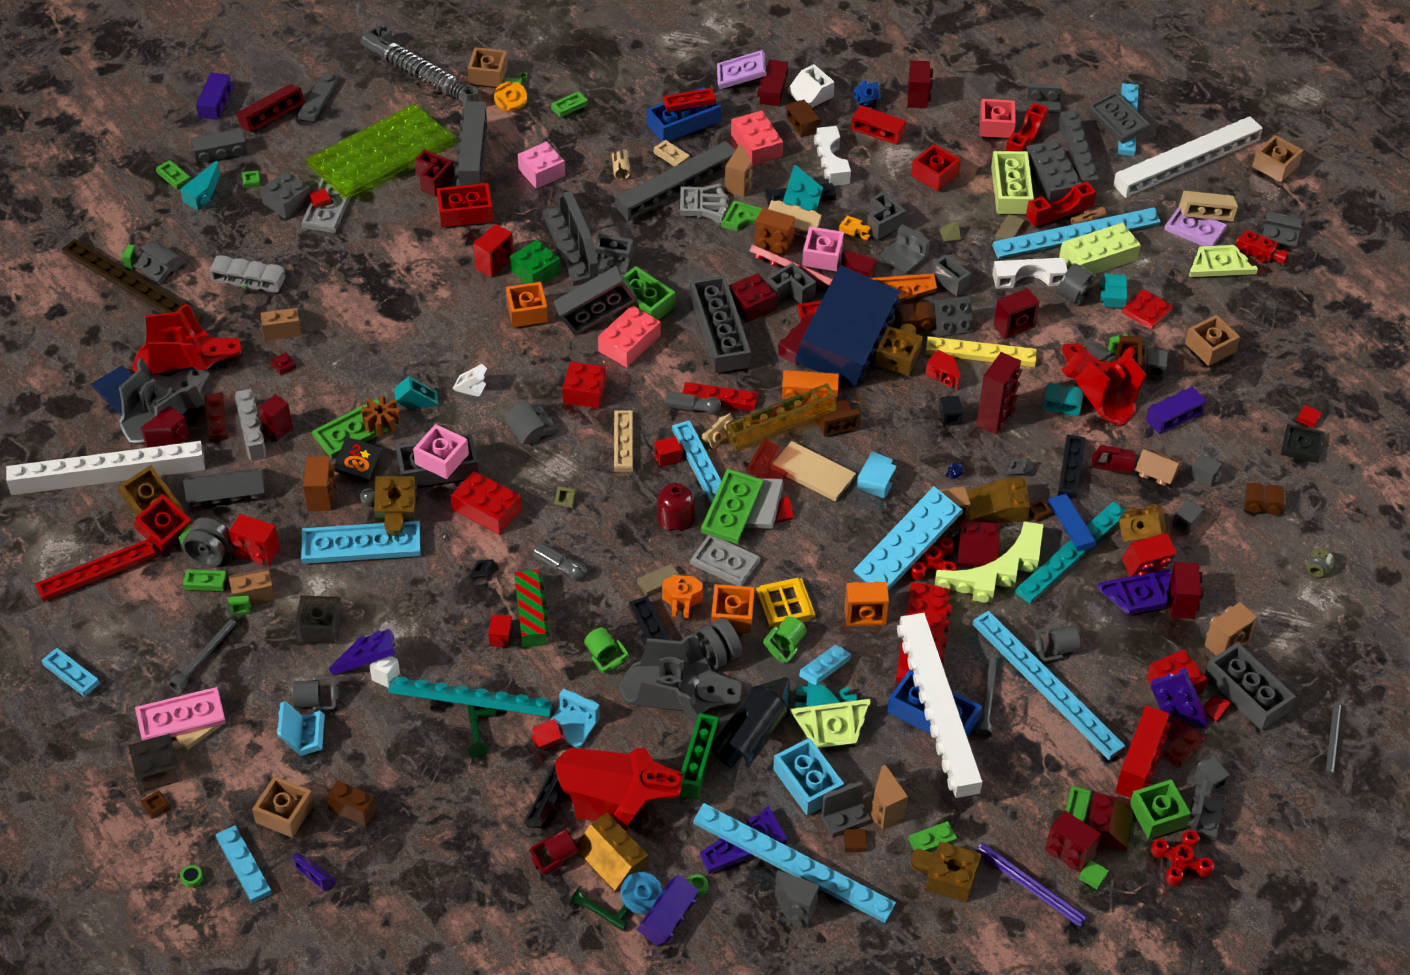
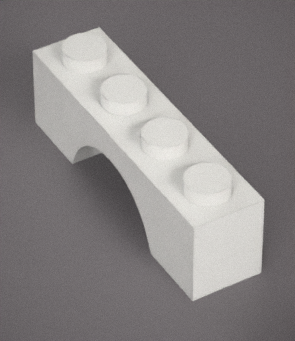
M837 126L817 128V134L814 135V144L818 145L817 153L819 157L821 156V167L825 168V179H828L829 183H833V186L850 184L851 170L848 160L838 158L833 154L839 150L840 135Z
M1064 258L994 261L992 274L996 289L1014 288L1015 283L1024 277H1035L1044 281L1048 286H1059L1061 280L1064 281L1066 277L1067 266Z

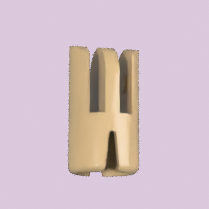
M623 150L624 159L621 151L616 152L617 160L615 154H611L614 176L618 180H623V174H625L626 179L631 174L627 150Z

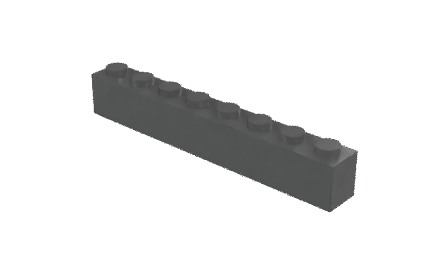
M724 141L616 196V210L629 221L680 195L681 187H695L724 172L725 166L735 152V149Z

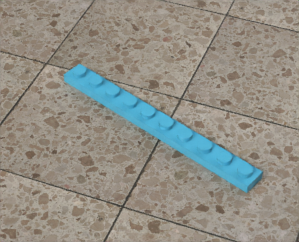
M1155 207L998 240L994 241L992 245L997 259L1000 260L1060 247L1064 241L1120 223H1124L1129 231L1158 226L1161 221Z
M989 611L973 620V626L1108 760H1111L1125 750V745Z
M703 803L693 820V824L793 876L818 884L820 890L883 923H886L895 907L896 902L705 803Z

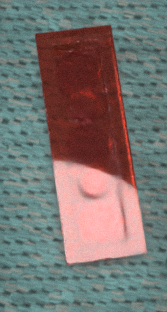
M223 393L204 395L209 441L228 439Z

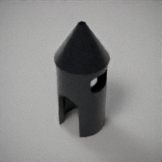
M784 677L750 689L749 695L712 743L715 755L725 765L732 768L739 758L743 756L745 765L749 769L784 719L789 717L790 680Z

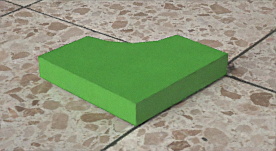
M734 200L721 222V227L738 231L745 225L755 224V220L762 208Z

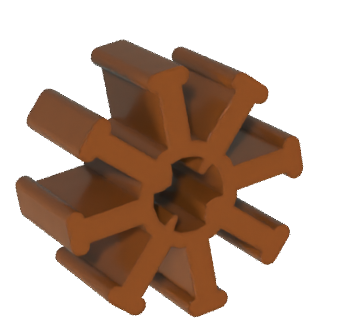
M379 395V404L374 403L372 398L366 400L367 408L362 407L361 414L366 431L371 433L376 428L377 436H383V428L386 427L390 433L395 432V424L400 425L401 418L396 400L392 398L391 401L386 403L385 396Z

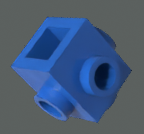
M867 80L858 83L859 86L854 87L853 96L857 104L863 103L865 106L872 104L873 100L881 98L878 82L868 83Z

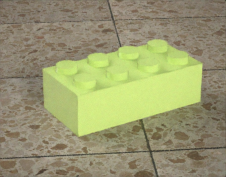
M993 151L991 168L997 214H1026L1028 201L1034 199L1028 152Z
M1120 223L1062 242L1059 258L1065 259L1068 269L1072 264L1077 263L1097 274L1137 261L1141 245L1124 223Z

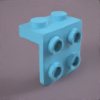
M563 688L559 694L560 707L552 719H556L561 723L567 740L565 743L580 748L600 719V705L592 699H586L574 691H568Z
M286 701L281 702L277 728L278 737L300 756L322 750L325 714L317 711L302 716Z

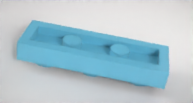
M834 645L800 669L799 676L816 686L850 661L851 653Z
M58 648L41 660L43 666L84 697L100 684L95 676Z

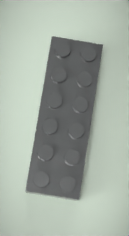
M465 101V108H462L461 113L464 120H460V129L462 131H459V141L461 143H458V153L460 154H457V165L459 166L455 168V175L459 177L457 179V186L482 184L488 129L486 102Z
M719 276L690 281V298L714 372L720 373L750 368L751 351L726 277Z

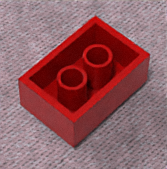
M488 183L436 188L441 227L493 222Z
M475 471L451 495L453 511L498 535L522 510L521 495Z

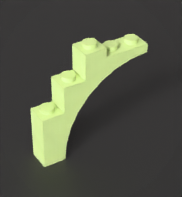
M1024 522L1021 534L1015 544L1007 553L991 563L969 570H937L935 585L949 588L950 591L973 594L974 601L992 603L995 585L1014 588L1017 570L1025 572H1035L1037 570L1043 524Z

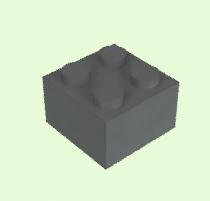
M287 171L260 188L263 204L286 220L311 203L308 194L311 193L310 186Z

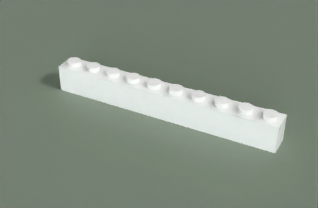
M1250 116L1224 128L1215 130L1212 133L1117 172L1113 186L1127 198L1260 141L1263 128Z
M201 441L6 466V481L11 495L126 481L152 465L159 476L205 470V459Z
M925 613L901 616L900 625H897V633L903 639V651L905 654H908V666L914 672L913 680L915 687H919L920 702L925 705V718L927 721L930 720L931 736L936 738L937 754L941 755L943 759V772H947L949 777L947 779L949 790H953L955 798L980 794L982 780Z

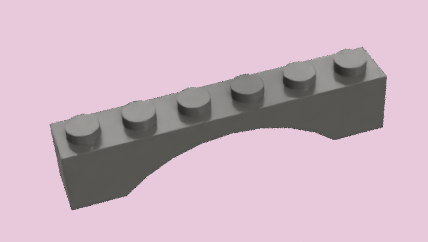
M1060 112L1058 128L1061 138L1069 146L1074 170L1082 183L1088 181L1097 191L1099 179L1078 112Z

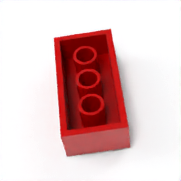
M1145 705L1122 765L1115 793L1132 798L1133 791L1149 787V782L1153 777L1155 766L1159 761L1162 747L1165 745L1171 725L1170 722H1167L1169 713Z

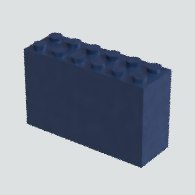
M840 265L801 340L794 362L819 373L839 374L838 381L855 388L858 382H862L865 376L863 371L868 370L871 359L875 356L878 348L876 346L880 344L883 334L890 324L887 321H892L896 310H893V308L896 309L900 299L897 297L900 291Z

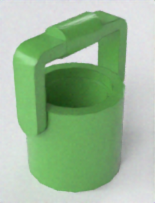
M787 616L778 627L775 626L769 632L763 643L781 663H787L797 652L798 648L796 646L805 636L807 630L800 620ZM771 638L780 649L789 652L786 658L777 649V647L770 642Z
M597 628L585 638L584 644L593 655L591 659L603 674L616 669L629 659L628 652L619 640L615 641L605 628ZM620 648L621 651L624 653L622 656L611 661L605 667H602L600 665V663H606L613 659L617 655Z

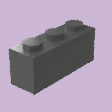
M241 128L191 138L197 164L247 154Z

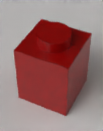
M676 436L654 441V454L660 467L682 462L684 448L682 443L678 442Z
M492 614L488 632L489 646H510L513 630L512 616Z
M556 719L532 728L534 745L544 751L567 741L561 723Z

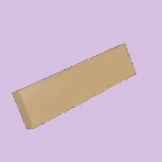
M633 410L614 411V472H633Z

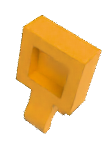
M846 216L839 225V231L854 237L856 234H859L862 239L868 240L871 236L868 233L871 227L863 225L862 220Z

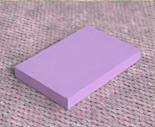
M763 50L717 63L719 89L766 76L765 53Z
M1178 207L1165 225L1164 230L1202 246H1215L1225 232L1227 225L1214 219L1185 217L1180 207Z

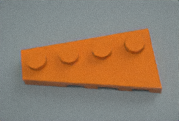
M934 273L871 278L899 290L900 292L897 297L900 299L899 303L937 291Z

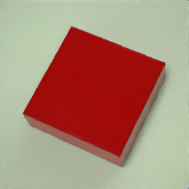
M325 188L308 193L315 209L332 203Z
M1304 405L1296 421L1314 428L1322 412Z

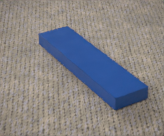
M1067 494L1048 499L1051 509L1077 552L1096 546L1095 539Z

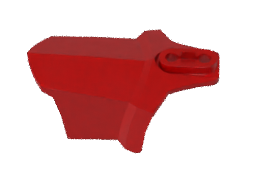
M188 304L181 306L176 312L145 315L146 344L139 349L134 359L132 370L134 372L138 370L136 363L139 358L144 359L152 374L194 367L197 370H207L218 361L240 355L242 352L240 339L211 337L200 326Z
M1080 343L1063 344L1061 350L1065 357L1066 365L1061 368V371L1066 377L1075 379L1102 418L1120 427L1127 423L1136 411L1135 402L1147 377L1146 373L1133 358L1135 354L1134 347H1129L1118 360L1108 362L1098 360Z
M570 748L555 762L559 783L563 791L571 796L577 819L595 821L605 813H608L625 831L630 821L645 802L664 798H676L681 792L683 774L653 761L646 748H636L629 754Z

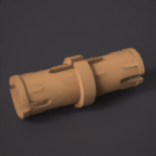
M1103 207L1092 211L1087 210L1079 216L1072 217L1070 219L1071 225L1106 217V211Z

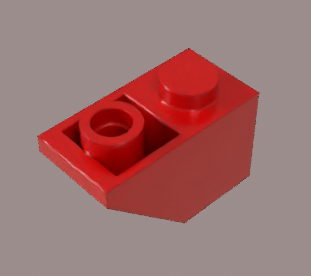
M937 350L927 362L925 375L958 390L961 375L954 357Z

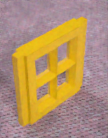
M802 578L770 583L756 588L769 627H778L787 617H777L774 607L785 605L788 616L795 617L800 621L810 620L815 617V612ZM794 588L797 598L787 600L783 590ZM780 591L783 601L772 603L769 593ZM799 602L802 613L792 614L788 604Z

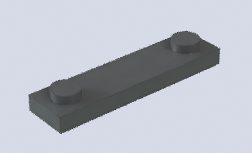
M323 72L306 103L298 114L299 119L315 122L337 85L339 75Z

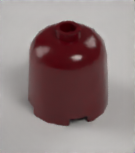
M670 483L664 486L657 498V521L659 525L667 531H671V529L684 531L690 528L694 523L695 517L693 492L689 487L681 483Z

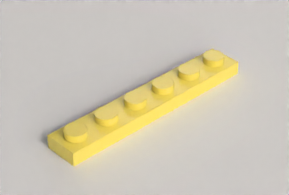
M928 337L926 355H933L937 350H940L954 358L994 362L1000 352H1003L1021 360V366L1035 367L1037 349Z

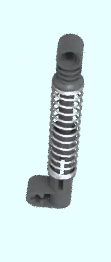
M378 25L363 35L361 39L363 47L381 56L385 62L393 66L395 65L401 71L409 73L410 76L423 81L424 84H428L429 87L433 86L434 89L443 92L445 96H452L460 100L463 107H465V101H478V88L476 86H466L452 74L443 71V69L393 43L392 28L389 25Z

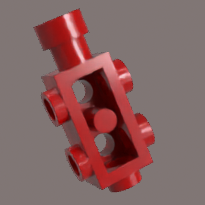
M1245 230L1242 236H1238L1235 244L1240 253L1245 256H1253L1259 262H1270L1271 259H1274L1277 263L1285 265L1290 254L1288 251L1278 250L1277 241Z

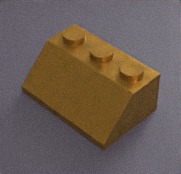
M605 813L591 823L576 844L580 851L578 853L579 856L614 893L621 889L622 883L630 874L644 872L648 869V854L608 813Z

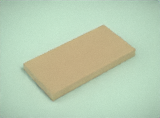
M793 441L789 443L771 465L772 470L835 502L856 478L855 472Z

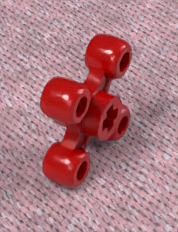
M945 537L939 541L937 547L930 546L921 556L922 561L915 562L911 566V577L915 580H921L925 577L926 571H957V567L953 562L943 560L944 555L947 556L953 552V540Z
M1194 830L1185 831L1181 839L1182 844L1176 847H1171L1166 840L1161 838L1154 840L1152 843L1151 853L1154 857H1165L1171 860L1172 867L1167 870L1165 876L1166 882L1171 886L1180 885L1184 876L1183 872L1189 868L1196 870L1197 874L1201 877L1210 876L1214 870V863L1210 858H1197L1194 855L1193 849L1199 843V834Z

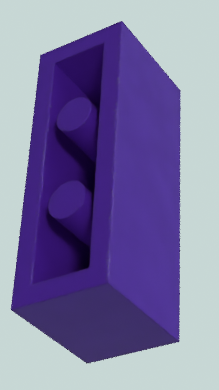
M210 73L196 104L198 118L218 120L220 114L224 111L225 103L228 102L230 92L233 91L234 85L231 82L230 75Z
M1192 386L1186 390H1181L1172 397H1167L1157 404L1151 405L1148 408L1146 421L1159 434H1162L1202 414L1205 409L1206 400Z
M676 875L670 879L636 930L656 946L663 942L667 943L674 935L672 931L674 927L679 926L684 920L686 909L689 910L697 899L694 897L699 890L681 875Z

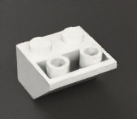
M813 64L800 71L787 89V92L797 101L805 99L808 105H811L813 108L834 97L835 82Z

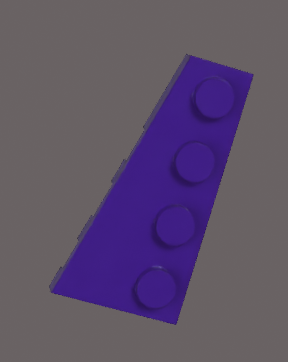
M769 806L763 809V812L759 815H754L748 819V822L745 824L784 845L787 844V838ZM722 838L700 852V858L708 874L754 857L749 852Z

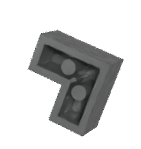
M885 191L870 199L867 226L871 227L869 233L877 240L898 230V227L902 224L905 225L906 210Z
M793 262L768 276L765 280L777 294V303L789 295L800 304L806 303L815 297L816 281Z

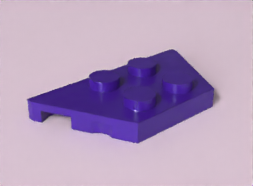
M1167 569L1141 576L1136 575L1099 582L1097 588L1127 615L1166 608L1171 571Z
M388 629L382 632L377 631L367 637H359L329 667L332 675L395 655L393 633Z
M1186 668L1180 669L1176 675L1169 673L1162 678L1159 677L1152 680L1150 687L1161 711L1169 713L1170 716L1207 727L1208 717Z

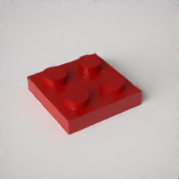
M1142 289L1123 307L1122 313L1152 330L1172 311L1173 306Z

